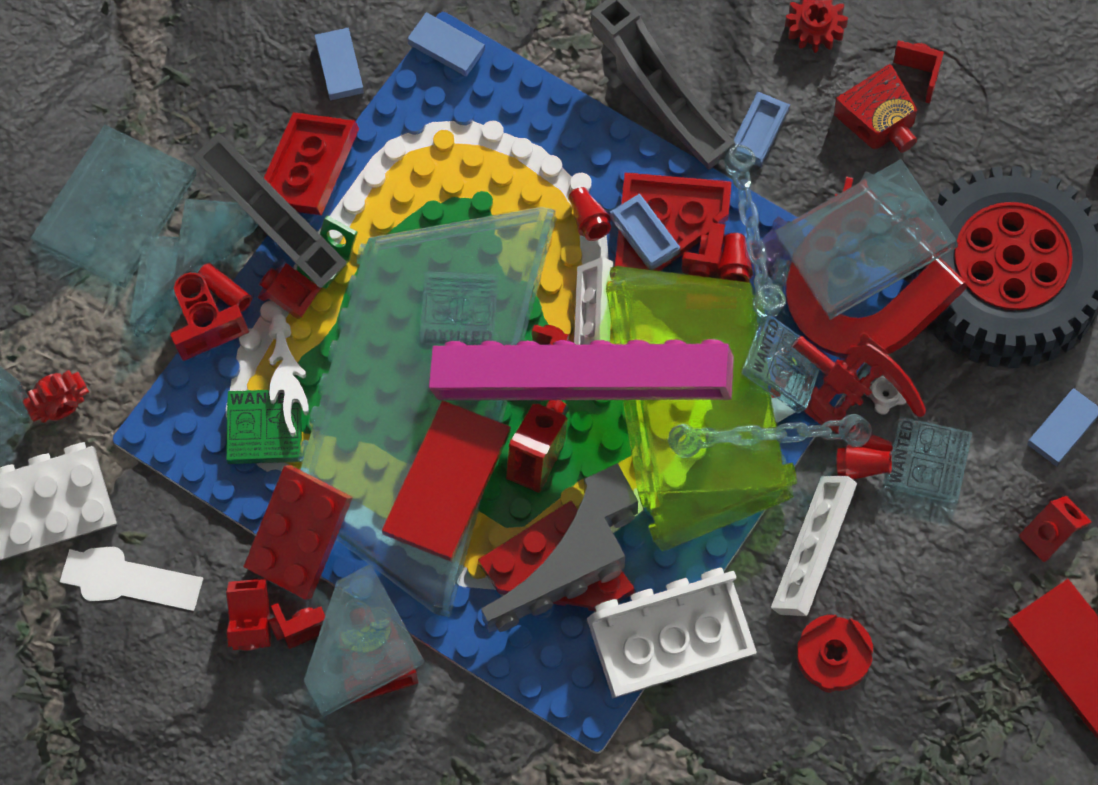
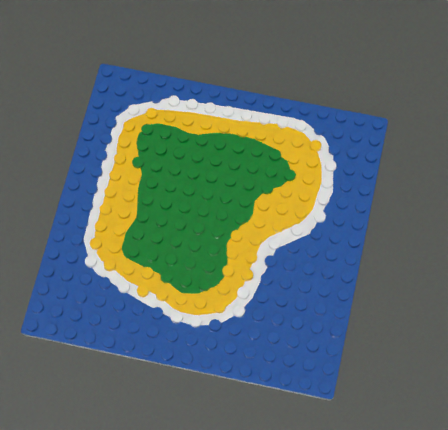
M441 12L436 18L485 44V52L466 77L412 47L356 120L359 131L322 216L298 212L319 234L323 220L327 215L358 232L351 258L347 265L327 289L323 287L320 289L304 315L300 319H296L269 298L265 301L258 298L259 293L263 289L259 283L271 267L276 270L287 263L296 270L298 266L267 236L233 280L252 296L249 307L241 312L250 332L185 361L182 360L178 352L114 434L113 441L118 448L255 536L284 466L291 465L352 496L353 499L320 578L365 607L371 608L379 616L387 621H391L393 625L589 751L599 754L605 749L645 689L612 698L587 618L595 611H589L588 608L566 604V606L553 604L552 608L542 614L533 615V613H530L520 618L519 623L509 630L499 632L497 629L489 633L482 620L481 608L504 595L499 594L478 565V559L570 500L579 509L585 494L584 479L618 463L638 500V514L634 515L635 518L629 524L620 528H615L614 525L610 527L625 555V568L622 569V572L634 587L633 594L647 589H652L653 593L657 594L667 591V584L687 578L690 584L702 580L701 574L717 568H722L724 572L822 428L817 421L801 409L767 429L762 427L774 380L772 374L774 364L784 366L785 369L781 372L790 374L793 372V375H797L794 372L799 371L798 376L802 375V377L811 379L812 383L809 387L810 390L808 391L809 394L806 402L811 398V390L815 386L819 389L824 383V373L814 364L811 365L808 359L805 357L803 359V355L800 353L798 355L797 350L791 347L794 341V337L791 336L793 334L798 337L803 336L813 346L815 345L804 335L794 321L786 295L787 275L792 259L799 246L815 227L714 168L708 170L697 158L452 15ZM625 172L730 181L732 184L728 221L724 223L725 236L730 233H740L746 237V247L753 276L749 284L740 289H731L723 286L719 277L718 279L710 277L705 280L695 279L682 272L683 255L651 279L614 276L618 227L611 219V230L605 237L596 241L586 240L585 237L578 233L568 196L576 188L585 187L589 194L610 215V211L621 205ZM336 230L329 231L331 238L336 243L346 244L345 237ZM700 242L687 252L699 254ZM853 250L833 271L828 284V298L832 308L838 313L848 317L862 318L882 310L910 283ZM604 257L613 261L610 342L612 344H627L631 340H643L649 344H664L667 340H681L686 342V344H701L702 341L708 339L720 340L724 344H729L734 356L732 400H561L569 407L566 415L568 418L566 438L540 493L506 479L510 441L532 405L540 404L546 407L549 400H443L511 426V433L452 562L382 535V528L442 400H437L429 388L433 346H445V343L450 341L451 331H453V337L457 332H460V342L464 341L465 332H468L467 341H470V343H465L466 345H481L482 333L491 334L492 341L503 345H517L520 341H532L534 325L542 327L553 325L563 330L565 334H568L569 341L574 343L577 267ZM482 287H484V288H485V287H489V288H491V290H488V288H487V290H485V289L483 290ZM686 294L735 298L736 304L734 305H736V309L734 311L685 310ZM427 295H432V296H455V297H458V310H457V323H456V326H448V325H455V322H456L457 298L455 299L454 297H453V298H452V297H433V298H432V296H428V300H427V313H426V324H448V325H426V324H425V311H426V299H427ZM463 297L495 298L493 327L461 326ZM220 298L216 302L219 312L230 307ZM464 298L462 325L492 326L494 299L478 300L477 298ZM434 302H446L448 305H435L436 303ZM449 305H450V312H451L450 318H449L446 322H444V321L448 318V316H449V314H447V313H445V312H449ZM433 306H434V311H437V312H438L437 314L433 312V316L435 317V319H436L438 322H436V321L433 319V317H432ZM473 308H474V313H475V311H476V313H483V314H475V315H466V316L464 317V315H465L466 313L473 314V313H470V312H473ZM284 315L286 323L290 325L291 329L290 336L285 338L288 348L296 362L306 373L305 378L294 375L305 393L309 408L308 415H304L302 409V462L228 464V391L270 390V383L274 372L283 360L277 361L275 365L270 364L269 359L274 352L276 339H272L269 336L268 328L271 325L272 316ZM770 319L778 323L777 331L768 325ZM212 321L203 323L201 327L210 325ZM770 322L771 325L776 327L774 322ZM767 326L769 327L768 332L772 330V335L774 334V331L776 332L774 338L765 332ZM435 330L437 341H434V335L432 341H429L428 335L426 341H423L426 331H430L431 337L432 331ZM439 331L442 333L449 331L445 342H441ZM472 332L481 333V335L475 334V337H479V339H474V341H480V343H471ZM764 333L766 334L765 337H767V338H768L769 340H771L773 343H770V342L767 341L766 339H764V341L762 340V339H763V336H764ZM485 335V341H489L488 335ZM761 341L771 347L770 349H765L769 354L759 348L760 346L766 347ZM815 346L833 362H835L837 359L844 360L843 358H839L831 354H828L820 348H818L817 346ZM758 352L768 356L764 359L765 363L757 355ZM755 358L764 365V368L758 366L762 372L752 368H757L754 365V362L758 363ZM864 362V363L862 364V366L857 370V375H858V373L860 372V370L862 369V367L864 366L865 362ZM775 365L773 367L774 375L777 369L779 371L782 368L781 366ZM836 394L829 403L835 407L844 394ZM631 595L618 603V605L632 601Z

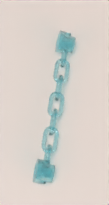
M736 144L729 149L724 158L725 170L732 175L733 183L738 188L740 199L738 208L741 221L746 226L748 257L754 264V286L756 291L753 299L754 311L758 316L768 319L779 314L786 302V298L779 288L773 286L772 280L768 277L765 244L760 239L758 211L755 203L752 201L750 191L751 178L749 171L754 165L756 157L747 146ZM744 175L745 179H742L739 183L738 177ZM751 207L753 216L746 219L745 211ZM759 244L761 254H757L754 257L752 248Z
M858 414L847 415L842 420L827 421L823 425L807 426L805 423H785L777 428L762 429L760 426L750 425L738 426L732 429V431L717 432L713 428L694 429L690 425L682 424L675 426L670 431L668 443L670 448L682 458L692 457L698 453L700 448L712 447L715 443L731 442L733 445L742 446L755 445L761 442V440L775 439L781 443L803 441L807 437H822L825 440L843 439L852 447H860L869 441L872 435V427L868 421ZM829 426H839V434H831L832 430ZM798 428L797 433L800 436L786 437L787 432L784 429ZM752 431L751 435L755 439L741 440L742 436L738 432ZM686 434V438L682 442H678ZM700 434H706V439L709 442H702Z

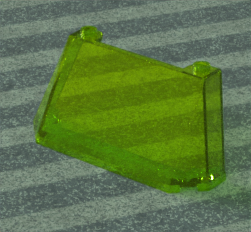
M622 266L610 267L609 275L612 281L607 282L606 292L615 344H627L631 340H643L649 344H664L667 340H681L686 342V344H701L704 340L715 339L722 341L724 344H729L734 356L732 400H623L638 496L642 507L647 508V511L655 521V523L649 524L653 541L662 551L669 550L689 540L794 498L792 485L797 484L795 467L793 463L787 464L781 452L770 384L766 378L768 374L766 362L764 363L757 355L758 352L764 354V351L759 348L763 346L759 325H762V316L767 315L763 294H757L752 284L747 282ZM755 358L764 365V368L758 366L762 372L752 368H757L754 365V362L758 363Z

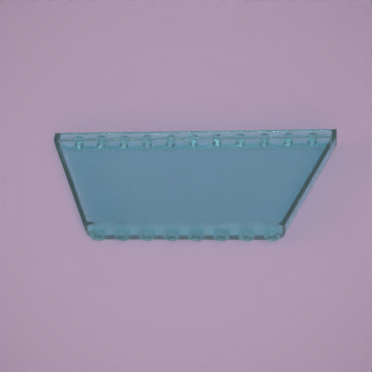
M546 207L525 209L370 237L367 244L361 243L357 255V264L360 265L357 276H351L348 285L347 295L351 297L348 308L343 307L339 315L338 329H341L338 341H332L329 350L328 361L332 362L329 373H323L320 380L319 394L322 395L319 407L314 406L310 414L309 428H312L309 440H303L300 448L299 461L302 462L301 471L353 497L336 540L437 615L451 616L482 497L452 562L382 535V528L442 400H437L429 388L433 346H445V343L450 341L451 331H453V337L457 332H460V342L464 341L465 332H468L467 341H470V343H465L466 345H481L482 333L491 334L492 341L503 345H517L518 342L524 341L556 222L555 209ZM482 287H484V288H485V287H489V288H491V290H488V288H487V290H485V289L483 290ZM427 295H432V296H455V297H458V310H457V323H456V326H448V325H455V322H456L457 298L455 299L454 297H453V298H452V297H433V298H432V296H428V300H427V313H426V324H448V325H426V324H425V311H426V299H427ZM463 297L495 298L493 327L461 326ZM464 298L462 325L492 326L494 299L478 300L477 298ZM434 302H446L448 305H435L436 303ZM449 305H450V312H451L450 318H449L446 322H444V321L448 318V316H449V314H447V313H445V312H449ZM433 306H434V311H437V312H438L437 314L433 312V316L435 317V319H436L438 322H436V321L433 319V317H432ZM473 308H474V313H475V311H476V313H483V314H475V315H466V316L464 317V315H465L466 313L473 314V313H470V312H473ZM435 330L437 341H434V335L432 341H429L428 335L426 341H423L426 331H430L431 337L432 331ZM439 331L442 333L449 331L445 342H441ZM472 332L481 333V335L475 334V337H479V339H474V341H480V343H471ZM485 335V341H489L488 335ZM443 400L500 423L503 421L508 400Z

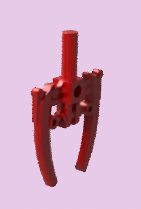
M866 332L860 334L861 341L858 344L850 345L845 351L849 355L844 360L837 359L835 362L824 355L803 336H799L792 347L824 373L823 385L819 389L815 386L811 390V398L808 402L803 403L802 401L800 409L821 426H827L839 436L862 447L892 452L893 446L889 440L876 436L845 418L846 411L850 406H854L856 403L859 406L862 405L864 400L861 397L864 393L867 396L872 393L870 389L871 382L882 375L899 391L916 416L922 417L925 415V406L911 379L886 354L887 350L868 336ZM865 362L870 365V372L866 377H862L859 380L857 378V370ZM836 394H846L844 397L845 401L841 405L833 407L829 403Z

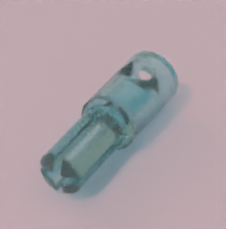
M780 258L775 259L770 279L771 286L765 305L767 308L778 309L783 286L787 282L791 261Z

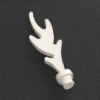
M274 315L271 317V325L268 330L269 336L272 339H276V346L269 360L271 365H275L279 360L283 361L271 379L269 390L270 402L274 404L280 393L285 394L283 402L285 422L290 435L294 437L296 436V431L291 420L293 403L298 402L303 409L304 415L309 414L305 393L294 375L305 378L306 373L296 362L288 348L285 338L291 334L290 325L286 323L284 315Z

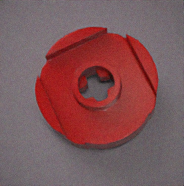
M837 615L818 617L805 627L798 642L797 662L802 674L809 682L818 686L824 692L844 691L856 686L866 677L872 664L873 643L871 637L858 621L851 618L848 620L843 617H837ZM832 644L834 648L842 647L844 649V652L841 654L842 660H829L826 657L828 654L827 646Z

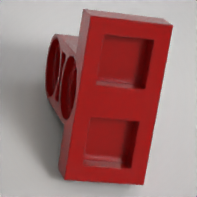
M190 272L183 274L177 279L174 285V292L188 326L174 331L170 335L183 361L250 332L237 304L219 312L206 281L201 275ZM200 292L197 296L188 298L191 294ZM212 321L210 325L201 327L203 323Z

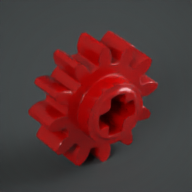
M800 0V5L796 2H791L789 6L790 14L786 15L785 26L790 28L789 39L800 37L799 48L802 49L807 43H810L814 53L818 52L820 44H824L827 49L831 50L833 38L842 41L844 36L843 29L847 28L848 17L843 15L844 4L833 6V0Z
M67 370L63 374L54 373L39 380L33 387V390L27 392L29 397L24 399L22 403L33 422L40 419L42 423H45L49 419L54 421L60 420L72 414L77 409L78 404L85 401L82 396L88 394L89 390L79 372L71 374L70 370Z

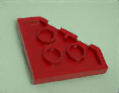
M625 172L621 205L640 194L680 246L681 250L680 254L650 272L621 231L618 230L614 276L651 279L683 255L684 252H687L700 242L702 235H709L711 222L724 224L728 221L732 182Z
M572 500L478 559V565L499 594L506 595L525 581L545 562L561 542L578 511ZM621 572L618 577L611 581L602 583L599 580L588 585V589L575 598L568 599L565 596L553 602V604L566 606V604L575 605L597 612L596 605L617 599V602L620 603L634 593V587L625 574Z

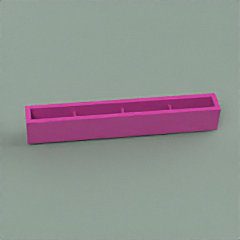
M715 339L704 340L701 344H686V342L681 340H667L664 344H649L643 340H631L627 344H612L604 340H595L590 342V345H576L571 341L565 340L556 341L553 345H539L533 341H520L517 345H503L496 341H484L481 345H466L458 341H449L445 343V346H433L429 388L437 400H732L734 356L729 344H724L722 341Z

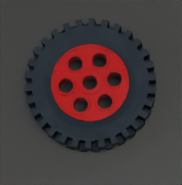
M1002 166L992 167L988 179H985L982 170L973 172L969 185L964 177H961L954 182L952 192L946 187L939 193L937 203L932 201L927 208L926 217L923 216L921 219L936 235L928 244L939 237L945 243V247L937 255L968 284L965 291L938 315L927 328L929 329L937 324L935 337L943 343L950 336L953 339L950 350L959 355L965 346L971 349L968 360L978 363L981 354L990 356L988 366L997 368L1001 358H1008V368H1019L1023 357H1026L1028 367L1039 365L1043 353L1048 362L1057 358L1061 348L1066 353L1074 347L1077 338L1081 341L1087 334L1089 326L1093 325L1098 315V213L1088 217L1092 204L1086 197L1077 204L1075 198L1078 190L1071 185L1064 192L1059 190L1058 187L1061 179L1052 175L1048 184L1039 181L1042 171L1032 169L1030 178L1021 177L1022 167L1016 166L1011 167L1009 176H1003ZM1004 225H1014L1019 231H1008L1004 228ZM982 240L988 246L978 247L972 241ZM1036 242H1045L1051 248L1042 249L1036 245ZM911 256L909 276H912L911 282L925 270L913 256ZM1013 257L1017 259L1020 264L1011 265L1004 260V258ZM983 273L988 277V280H978L972 274ZM1046 275L1052 281L1042 282L1036 276ZM1005 291H1016L1021 297L1010 298L1005 294Z

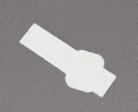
M117 547L91 548L85 552L69 549L60 579L62 583L80 586L82 596L89 601L114 600L123 595L192 611L195 609L203 581L202 577L127 562L123 552Z

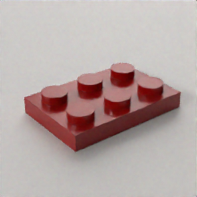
M293 112L264 179L297 212L322 216L359 131L356 121Z
M291 465L284 466L243 567L305 600L312 598L353 497Z

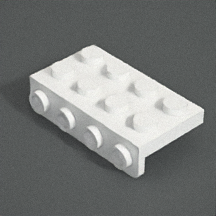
M85 442L64 448L65 454L55 458H50V454L47 453L28 459L29 466L15 469L14 464L0 467V561L117 525L98 463L97 453L93 446L86 448Z
M717 568L701 574L702 580L689 584L688 579L684 578L667 584V591L654 594L652 589H647L632 594V601L618 605L617 599L595 606L597 612L591 614L587 621L612 698L747 658L757 653L733 583L736 579L734 571L724 573L722 568Z

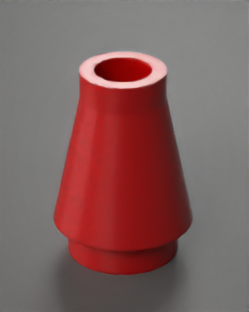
M579 187L569 194L568 200L572 206L578 233L588 241H596L605 237L611 230L610 215L589 194L587 188Z
M730 233L724 238V247L717 276L721 279V284L727 288H743L749 284L753 276L746 247V237L740 233Z
M847 444L846 448H838L837 450L838 476H849L851 479L856 480L878 474L891 473L892 471L891 451H880Z

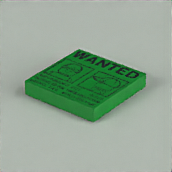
M269 390L228 391V464L302 462V407L300 404L294 402L291 409V420L296 431V436L292 437L287 429L284 417V393H280L276 402L272 404L270 402Z

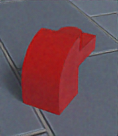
M254 579L229 582L226 591L229 613L227 629L228 647H232L233 650H254L270 647L271 627L269 623L270 609L267 580Z

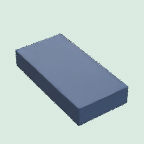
M427 12L407 38L408 45L466 77L485 52V44Z
M349 27L316 34L315 40L330 100L364 93Z
M757 92L733 140L736 149L729 155L762 167L789 112L790 104Z
M640 194L610 211V218L650 272L680 254V246Z
M1073 388L1029 439L1027 445L1057 467L1097 420L1098 406Z

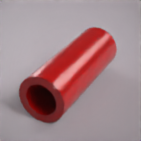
M207 263L200 268L197 274L204 278L209 290L230 307L237 304L241 312L249 307L252 296L213 264Z

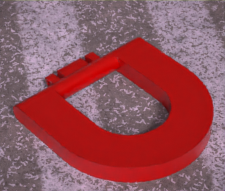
M866 185L857 188L806 237L792 259L786 282L787 302L797 326L815 346L828 354L843 359L849 355L845 353L849 346L856 345L861 341L860 334L866 332L868 336L887 350L886 354L899 350L922 332L965 291L968 285L937 255L945 247V243L937 237L928 244L936 236L931 229L916 215L910 218L913 213L906 205L901 207L895 214ZM881 225L925 270L879 312L862 318L844 316L834 310L828 298L830 277L835 268Z

